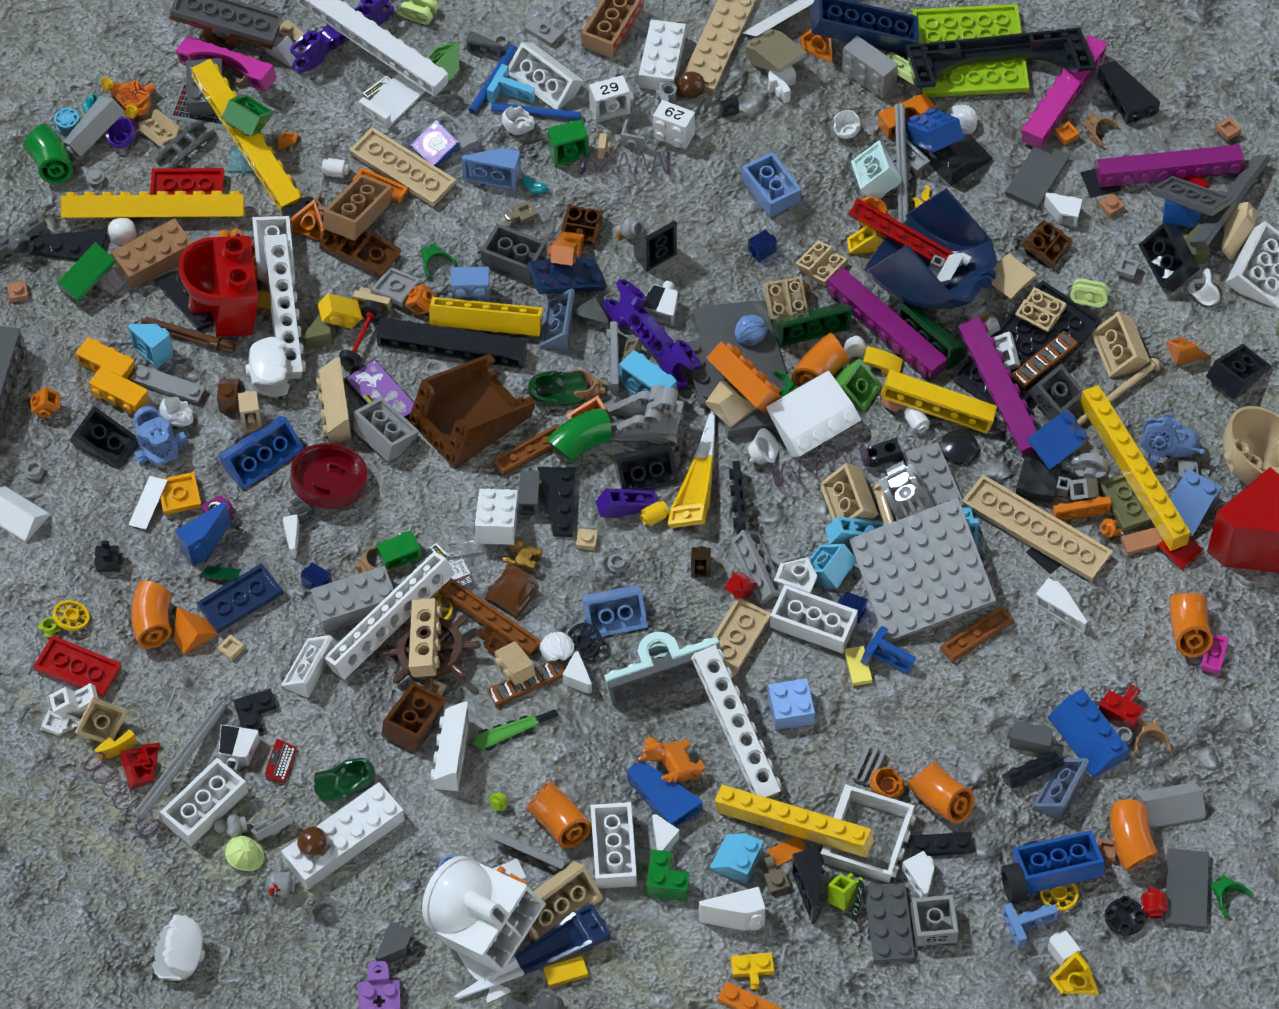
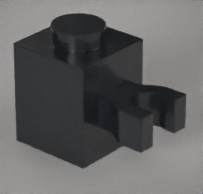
M101 541V546L95 547L94 563L96 571L120 572L121 564H124V553L120 552L119 545L110 546L109 541Z

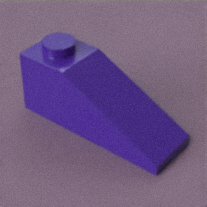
M605 488L595 502L600 517L619 518L641 513L642 509L657 502L658 499L655 491Z

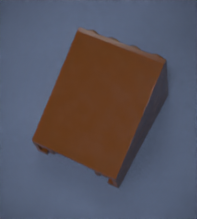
M491 354L422 379L408 418L411 424L419 430L423 437L428 440L454 469L530 418L536 405V401L531 396L525 399L523 397L515 399L497 380L499 372L497 370L492 372L491 364L495 362Z

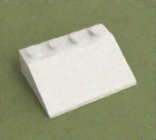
M1264 221L1251 231L1225 283L1239 294L1275 309H1279V231Z
M829 371L824 372L766 406L791 457H799L861 421L853 403Z

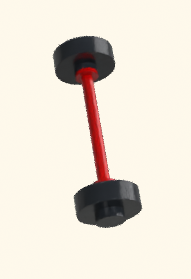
M365 301L363 303L361 313L367 319L352 351L342 350L338 356L340 357L341 366L346 369L358 370L363 360L356 352L371 320L380 321L381 317H384L386 313L384 307L377 302Z

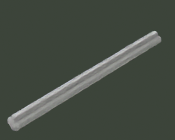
M896 104L897 170L902 180L897 186L899 222L903 223L907 219L905 215L908 214L905 105Z
M219 700L136 808L135 815L141 819L146 817L226 711L227 704Z

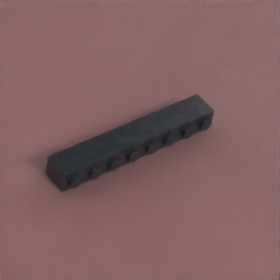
M381 317L376 334L377 346L469 361L491 354L495 359V362L492 364L523 369L528 351L527 340L521 338H509L502 335H490L484 332H471L465 329L459 330L447 326L440 327L428 323L421 324L409 320H396L394 318Z

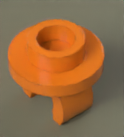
M1110 518L1103 520L1101 532L1104 537L1111 538L1120 534L1122 529L1116 528L1117 520Z

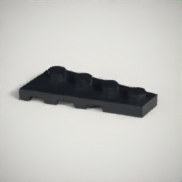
M105 229L34 235L30 239L34 245L29 255L78 261L95 242L104 249L108 232Z
M179 270L153 279L154 284L163 291L165 296L174 303L178 310H181L198 331L214 326V318L211 313H193L189 310L190 295L181 282Z
M732 461V468L729 469V480H733V485H730V495L734 496L735 501H731L732 513H736V517L733 518V529H737L738 535L742 530H746V512L744 508L743 485H741L740 461Z
M537 467L540 472L541 487L553 537H572L576 468Z

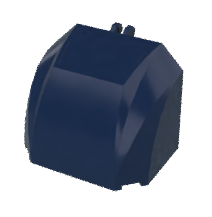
M945 188L906 214L905 217L907 219L903 224L954 252L953 254L965 253L971 256L967 266L959 264L948 285H943L929 269L930 262L918 256L908 244L903 247L887 237L882 240L863 268L882 289L894 298L909 305L947 309L972 303L981 287H989L997 276L996 271L993 270L997 264L992 239L951 192Z

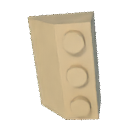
M1118 311L1093 331V339L1110 378L1137 372L1150 362L1131 316Z
M845 463L819 483L832 520L837 516L872 520L878 515L861 467Z

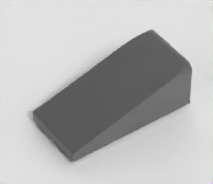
M469 31L466 40L468 52L502 57L501 44L478 33Z

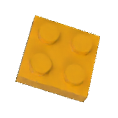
M194 472L164 478L167 482L160 496L164 516L202 507Z

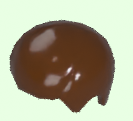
M689 71L683 73L676 83L677 91L682 97L696 98L703 93L705 80L697 72Z
M315 826L307 827L298 835L297 846L300 852L308 857L323 856L330 848V839L324 830Z

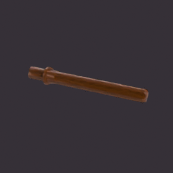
M147 316L141 319V324H157L162 329L165 328L172 336L213 347L216 351L223 350L233 353L236 349L235 342L225 340L222 336H211Z

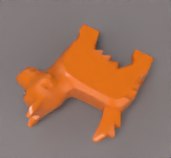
M653 737L646 738L644 741L645 746L642 750L643 755L638 758L640 762L661 761L669 774L661 776V779L669 783L671 781L686 782L688 780H697L706 769L701 760L697 763L690 762L691 759L685 750L691 746L687 738L682 741L665 744L658 742Z

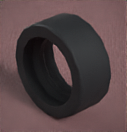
M1019 863L1002 866V884L1009 903L1026 901L1028 898L1027 885Z

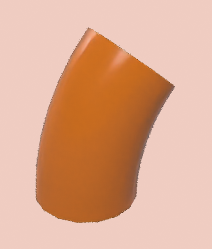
M829 333L803 356L792 372L791 380L799 388L826 371H829L834 376L843 366L850 362L849 357L836 337Z
M141 580L137 584L132 601L131 620L138 646L150 649L165 643L172 634L169 623V606L172 593L162 585L147 580Z
M1181 593L1170 596L1171 627L1178 651L1187 657H1199L1205 654L1213 644V635L1208 619L1207 597L1196 593Z
M936 760L906 783L914 794L929 808L954 824L965 821L973 810L975 800L972 790L952 778Z
M550 780L541 787L525 808L526 811L540 822L562 848H572L581 844L591 832V822L574 802Z
M1130 799L1115 802L1110 809V830L1119 861L1124 871H1128L1158 855L1159 852L1150 832L1147 807L1136 800Z

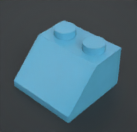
M130 324L127 326L132 347L156 369L174 356L173 345L170 341L171 335L165 328L162 329L157 324Z
M821 544L809 559L817 574L815 583L823 588L839 587L844 577L853 569V565L857 561L845 544Z
M746 833L727 834L710 866V870L747 885L763 853L764 841Z

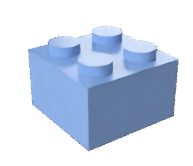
M807 678L768 685L767 696L775 730L814 724L815 711Z

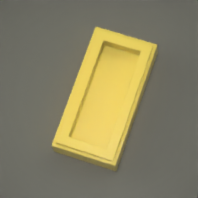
M864 646L844 649L852 686L872 683L869 665L860 662L865 651Z

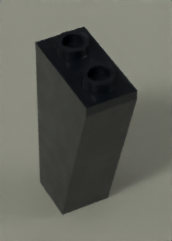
M1116 61L1099 66L1097 77L1126 124L1137 122L1146 117H1152L1159 112L1160 101Z

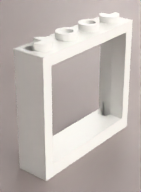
M845 784L833 818L844 820L849 803L853 801L905 817L887 870L833 854V848L823 845L821 851L824 863L890 884L892 877L896 878L899 866L896 865L898 859L902 860L905 849L902 848L904 842L908 843L911 831H908L909 826L914 825L917 815L914 814L915 805Z

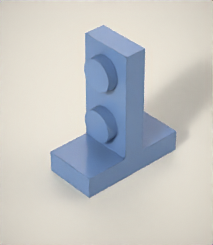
M1012 903L1003 905L1002 911L1017 949L1026 946L1027 937L1024 932L1025 930L1055 921L1059 913L1056 904L1051 906L1044 905L1033 912H1023L1018 917Z

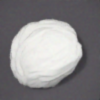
M954 105L946 111L947 114L959 118L963 135L973 134L976 130L978 117L970 106Z
M510 106L502 114L503 126L513 135H521L534 129V117L530 116L529 112L522 109L521 106L517 108Z
M169 397L162 400L159 408L160 415L165 419H169L171 426L184 427L193 422V411L188 406L187 401L182 402L178 397Z
M563 632L549 633L539 646L543 657L548 662L558 659L565 661L574 653L572 639Z

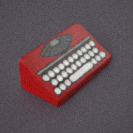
M276 739L265 770L266 779L281 783L286 782L297 747Z

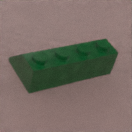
M845 302L833 303L829 306L816 307L809 311L797 312L793 315L780 316L773 319V331L778 346L784 347L824 337L829 333L836 334L850 330L851 306Z
M905 302L898 304L897 315L947 358L946 369L948 371L965 358V345L960 340L955 339L949 330L940 326L938 321L933 317L931 318L922 307L909 305Z

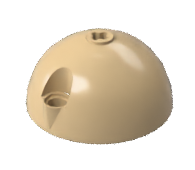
M1246 406L1236 410L1225 427L1222 440L1224 458L1231 472L1247 485L1251 484L1269 467L1279 474V415L1257 406Z

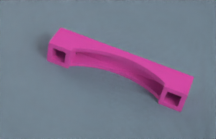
M186 36L175 50L179 62L186 64L188 60L222 58L223 66L241 72L248 78L252 88L266 92L277 78L274 67L270 63L244 56L227 48L215 46L198 38Z

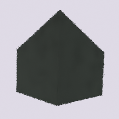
M603 295L592 298L572 312L574 315L605 323L612 321L604 307L603 302L605 299Z

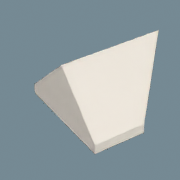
M806 557L780 563L774 581L782 586L788 585L811 594L817 574L809 558Z

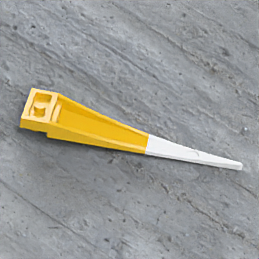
M710 410L692 464L670 508L668 519L670 528L700 525L706 522L707 511L710 510L716 414L712 410Z

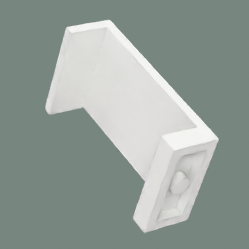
M398 73L370 101L364 97L359 101L360 113L388 130L426 91Z

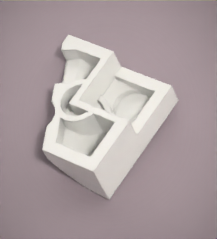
M1006 332L993 337L997 345L995 348L996 352H1000L1004 358L1005 363L1003 365L1005 369L1013 370L1021 367L1012 333Z

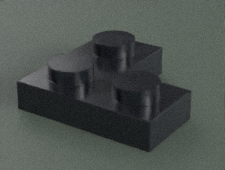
M271 689L233 700L241 728L258 730V732L263 731L258 714L277 709Z

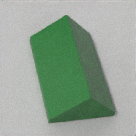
M95 242L58 281L59 290L80 301L117 261Z

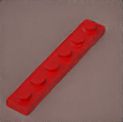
M859 198L856 199L848 213V216L903 247L908 244L918 256L931 262L934 255L944 258L946 262L949 255L954 253Z

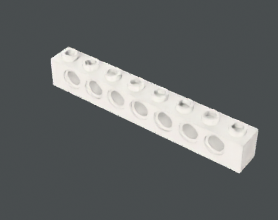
M286 234L266 235L263 239L274 337L279 338L284 343L283 351L285 352V357L293 356L295 358L292 361L286 358L285 368H287L284 380L302 378V372L306 371L305 360H301V354H303V343H299L301 326H297L296 321L299 320V310L295 309L294 304L297 303L296 291L293 292L292 287L295 286L294 274L291 275L290 269H293L292 257L289 258L288 252H291L290 240L287 241ZM279 253V254H282L283 256L280 257V258H278V257L274 256V254ZM282 270L285 273L280 275L277 274L276 271ZM284 287L287 290L282 292L279 291L278 288ZM285 304L288 305L289 308L283 309L280 306ZM287 321L290 322L291 325L285 326L282 323ZM291 339L293 340V342L286 343L284 340Z
M434 551L323 657L331 670L345 680L411 616L412 600L429 599L455 574L447 559Z
M714 645L694 653L691 659L751 793L766 798L777 795L781 791L780 780L777 776L774 777L772 762L769 758L766 759L763 752L765 751L763 742L757 739L755 734L757 733L756 727L748 719V709L744 703H741L739 698L741 696L740 691L731 681L732 673L723 663L724 656L722 651ZM708 665H715L718 668V672L712 673ZM723 683L726 686V690H718L716 684ZM725 701H731L734 704V709L726 708ZM733 719H739L742 722V727H735ZM742 737H747L750 740L749 746L742 744ZM749 756H756L759 761L758 764H752ZM764 774L767 781L765 783L760 782L757 775Z

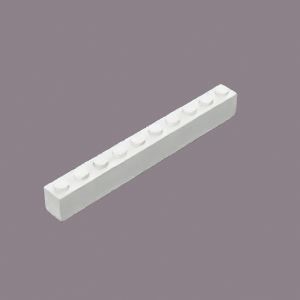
M297 0L298 5L433 97L448 84V73L444 68L438 67L429 58L420 55L416 49L410 48L401 39L392 36L388 30H383L373 20L364 17L360 11H355L348 3L341 0Z

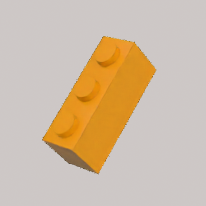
M87 337L75 353L78 364L94 372H97L102 366L130 380L136 369L135 361L131 356L123 355L115 348L103 345L97 339L93 340Z
M102 366L88 382L91 394L94 397L102 398L110 405L122 408L128 414H135L138 409L145 407L150 401L147 389Z

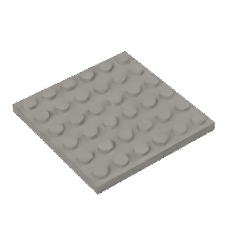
M958 498L849 539L879 625L888 629L884 639L889 643L997 603Z

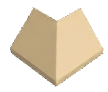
M720 381L705 402L730 428L757 409L730 381Z
M92 697L75 733L102 743L108 737L114 740L128 710Z

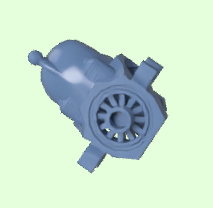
M152 406L142 407L134 414L133 421L137 431L135 435L142 450L134 452L138 464L141 465L149 460V462L159 467L177 459L179 446L188 444L184 432H180L174 437L169 419L161 417L158 410Z
M1165 413L1163 417L1158 419L1152 417L1146 419L1142 429L1144 436L1140 445L1149 454L1147 461H1149L1148 465L1156 467L1158 457H1190L1196 452L1204 455L1206 451L1199 448V434L1193 429L1182 426L1179 420L1172 418L1173 415Z

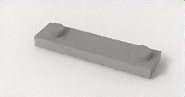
M610 321V329H607V340H611V376H608V387H612V394H619L617 321Z
M139 364L130 378V381L137 385L178 397L199 405L206 392L205 386Z
M493 830L489 836L494 839V844L503 848L508 845L549 863L548 868L559 872L560 869H564L569 865L565 860L499 831Z

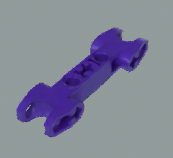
M361 0L362 4L354 10L360 11L364 17L373 20L379 26L392 16L394 7L389 3L390 0ZM383 8H388V9H390V10H389L388 12H386V13H383V12H382V11H383ZM329 25L319 32L310 31L304 34L290 48V53L296 58L292 64L293 69L297 73H304L314 69L324 61L325 54L336 49L349 39ZM302 47L301 52H296L295 49ZM303 61L307 63L305 67L297 66Z
M619 279L616 287L620 292V301L618 302L611 298L605 299L603 302L610 318L613 321H617L618 326L622 328L630 326L649 350L660 360L659 366L662 371L671 374L676 379L678 389H685L687 387V380L683 375L684 366L691 370H698L701 367L695 352L682 340H676L674 343L671 337L642 306L646 301V296L642 291L627 280Z

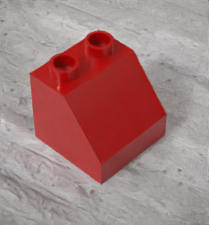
M1271 467L1216 513L1207 553L1222 566L1279 573V474Z

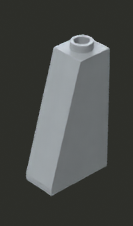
M100 96L63 141L71 156L81 157L125 112L114 99Z

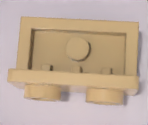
M157 109L153 110L152 118L138 123V130L160 147L176 137L181 129Z

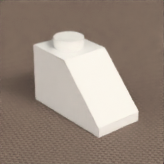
M924 851L903 861L902 872L920 898L928 897L935 867L933 859L930 856L927 857Z

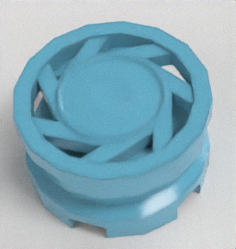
M63 108L56 112L54 121L57 132L63 136H68L79 123L80 118L75 109Z

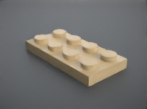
M736 598L712 637L718 638L724 656V665L730 669L733 677L736 676L771 616L770 612Z

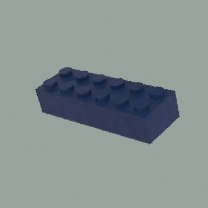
M814 0L811 6L812 34L851 42L856 36H859L877 49L906 55L905 45L919 44L918 16L850 0Z

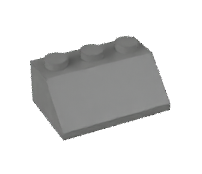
M382 397L354 411L350 426L387 462L400 456L419 434V430Z

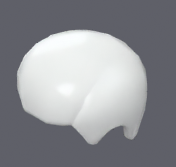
M844 110L834 117L833 128L838 137L850 139L855 137L860 131L861 123L854 111Z
M118 217L108 225V233L114 244L125 245L136 238V227L133 221L127 217Z

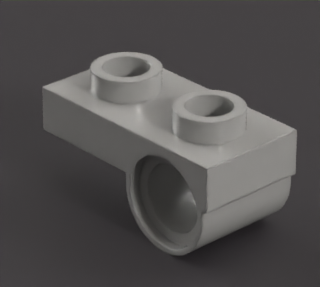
M659 82V90H656V100H660V103L664 100L675 104L677 101L676 85L671 82Z

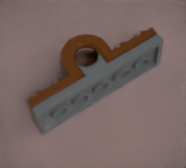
M174 0L170 10V20L204 29L203 37L208 43L221 48H227L228 50L238 47L240 40L272 50L283 19V14L237 0ZM214 33H223L229 38V40L218 37Z

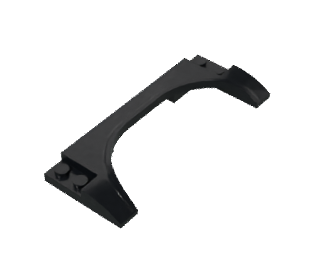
M1080 27L905 45V52L912 71L911 77L917 88L936 87L937 82L951 70L980 62L1036 59L1055 64L1074 73L1096 70L1095 63Z

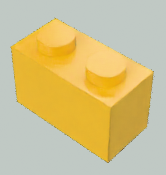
M327 293L318 303L322 322L352 329L362 319L357 300Z

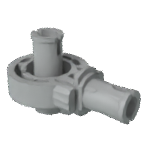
M1091 449L1090 453L1072 456V459H1063L1058 463L1062 464V470L1070 471L1072 475L1084 479L1097 478V481L1103 480L1107 476L1109 463L1102 457V451L1099 449Z

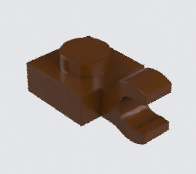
M487 627L484 630L480 628L477 633L480 639L487 642L484 648L494 655V651L511 643L509 639L497 630L492 632Z

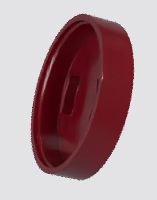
M333 443L315 444L301 450L292 461L290 471L291 488L302 501L314 507L323 509L347 507L359 500L366 489V464L355 451L348 447Z

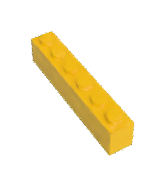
M432 297L430 303L429 324L434 326L471 329L473 331L483 330L492 333L504 332L511 335L524 334L530 337L540 336L542 330V307Z
M890 369L880 396L883 399L988 434L994 421L997 408L996 405Z

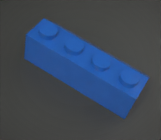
M278 416L217 457L228 475L241 490H244L295 457L304 447L286 417Z
M1083 688L1066 697L1048 716V719L1076 756L1089 760L1087 770L1093 778L1127 760L1129 748Z

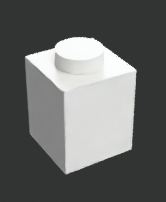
M1066 930L1061 934H1054L1049 939L1048 951L1060 966L1076 951L1080 953L1081 949Z

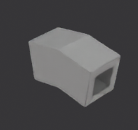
M474 132L464 135L457 140L460 145L456 149L462 155L479 147L478 139Z
M934 255L929 269L937 277L944 265L945 259Z
M1059 476L1055 495L1067 498L1070 488L1069 481L1071 479Z

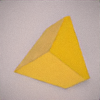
M1078 951L1050 977L1061 994L1099 995L1091 968Z

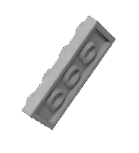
M938 442L902 452L905 465L908 466L913 463L917 472L919 471L935 506L958 498L962 508H964V504L961 503L963 499Z

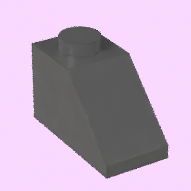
M391 922L375 960L385 961L387 964H390L408 956L409 951L414 949L417 941L414 930Z

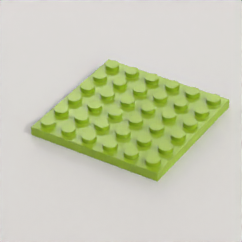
M1018 4L912 9V15L918 16L919 44L1022 33ZM1010 59L964 65L945 74L937 82L936 87L921 88L922 94L926 93L928 97L1029 92L1026 59Z

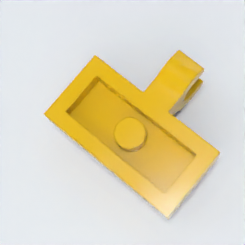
M772 952L731 956L733 978L749 977L751 990L759 989V976L774 975Z

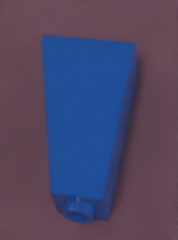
M643 761L630 766L627 771V781L655 815H658L674 827L678 828L702 811L703 802L700 798L676 782L671 781L669 783L662 780L661 776H664V774Z

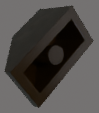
M704 546L692 547L691 577L710 578L711 548Z

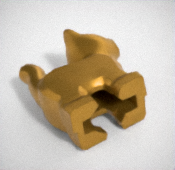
M519 537L514 540V545H509L511 552L518 553L515 559L505 556L502 558V562L515 565L523 571L535 574L538 568L536 561H541L543 550L540 547L534 548L526 545L524 539Z

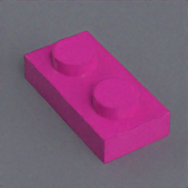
M1212 633L1213 644L1204 654L1200 670L1220 674L1229 638Z

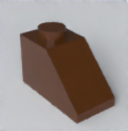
M224 378L219 381L217 391L219 412H238L240 378Z

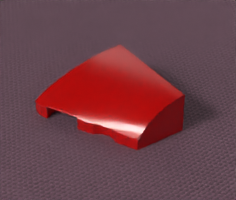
M159 742L143 744L141 748L122 750L119 755L130 789L145 786L153 781L154 768L157 764V753L160 748Z

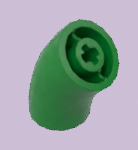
M42 123L38 125L26 137L23 149L34 160L39 176L44 181L51 184L63 183L73 173L69 153L60 137L48 124Z
M602 408L589 410L562 424L546 441L566 459L574 463L589 449L609 442L611 438L610 418Z

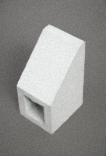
M1046 192L1044 207L1058 224L1077 227L1082 199Z

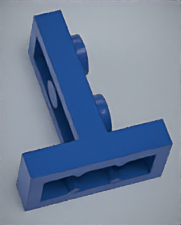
M881 625L865 649L860 662L868 665L873 656L898 670L909 674L916 657L885 641L884 638L888 629Z

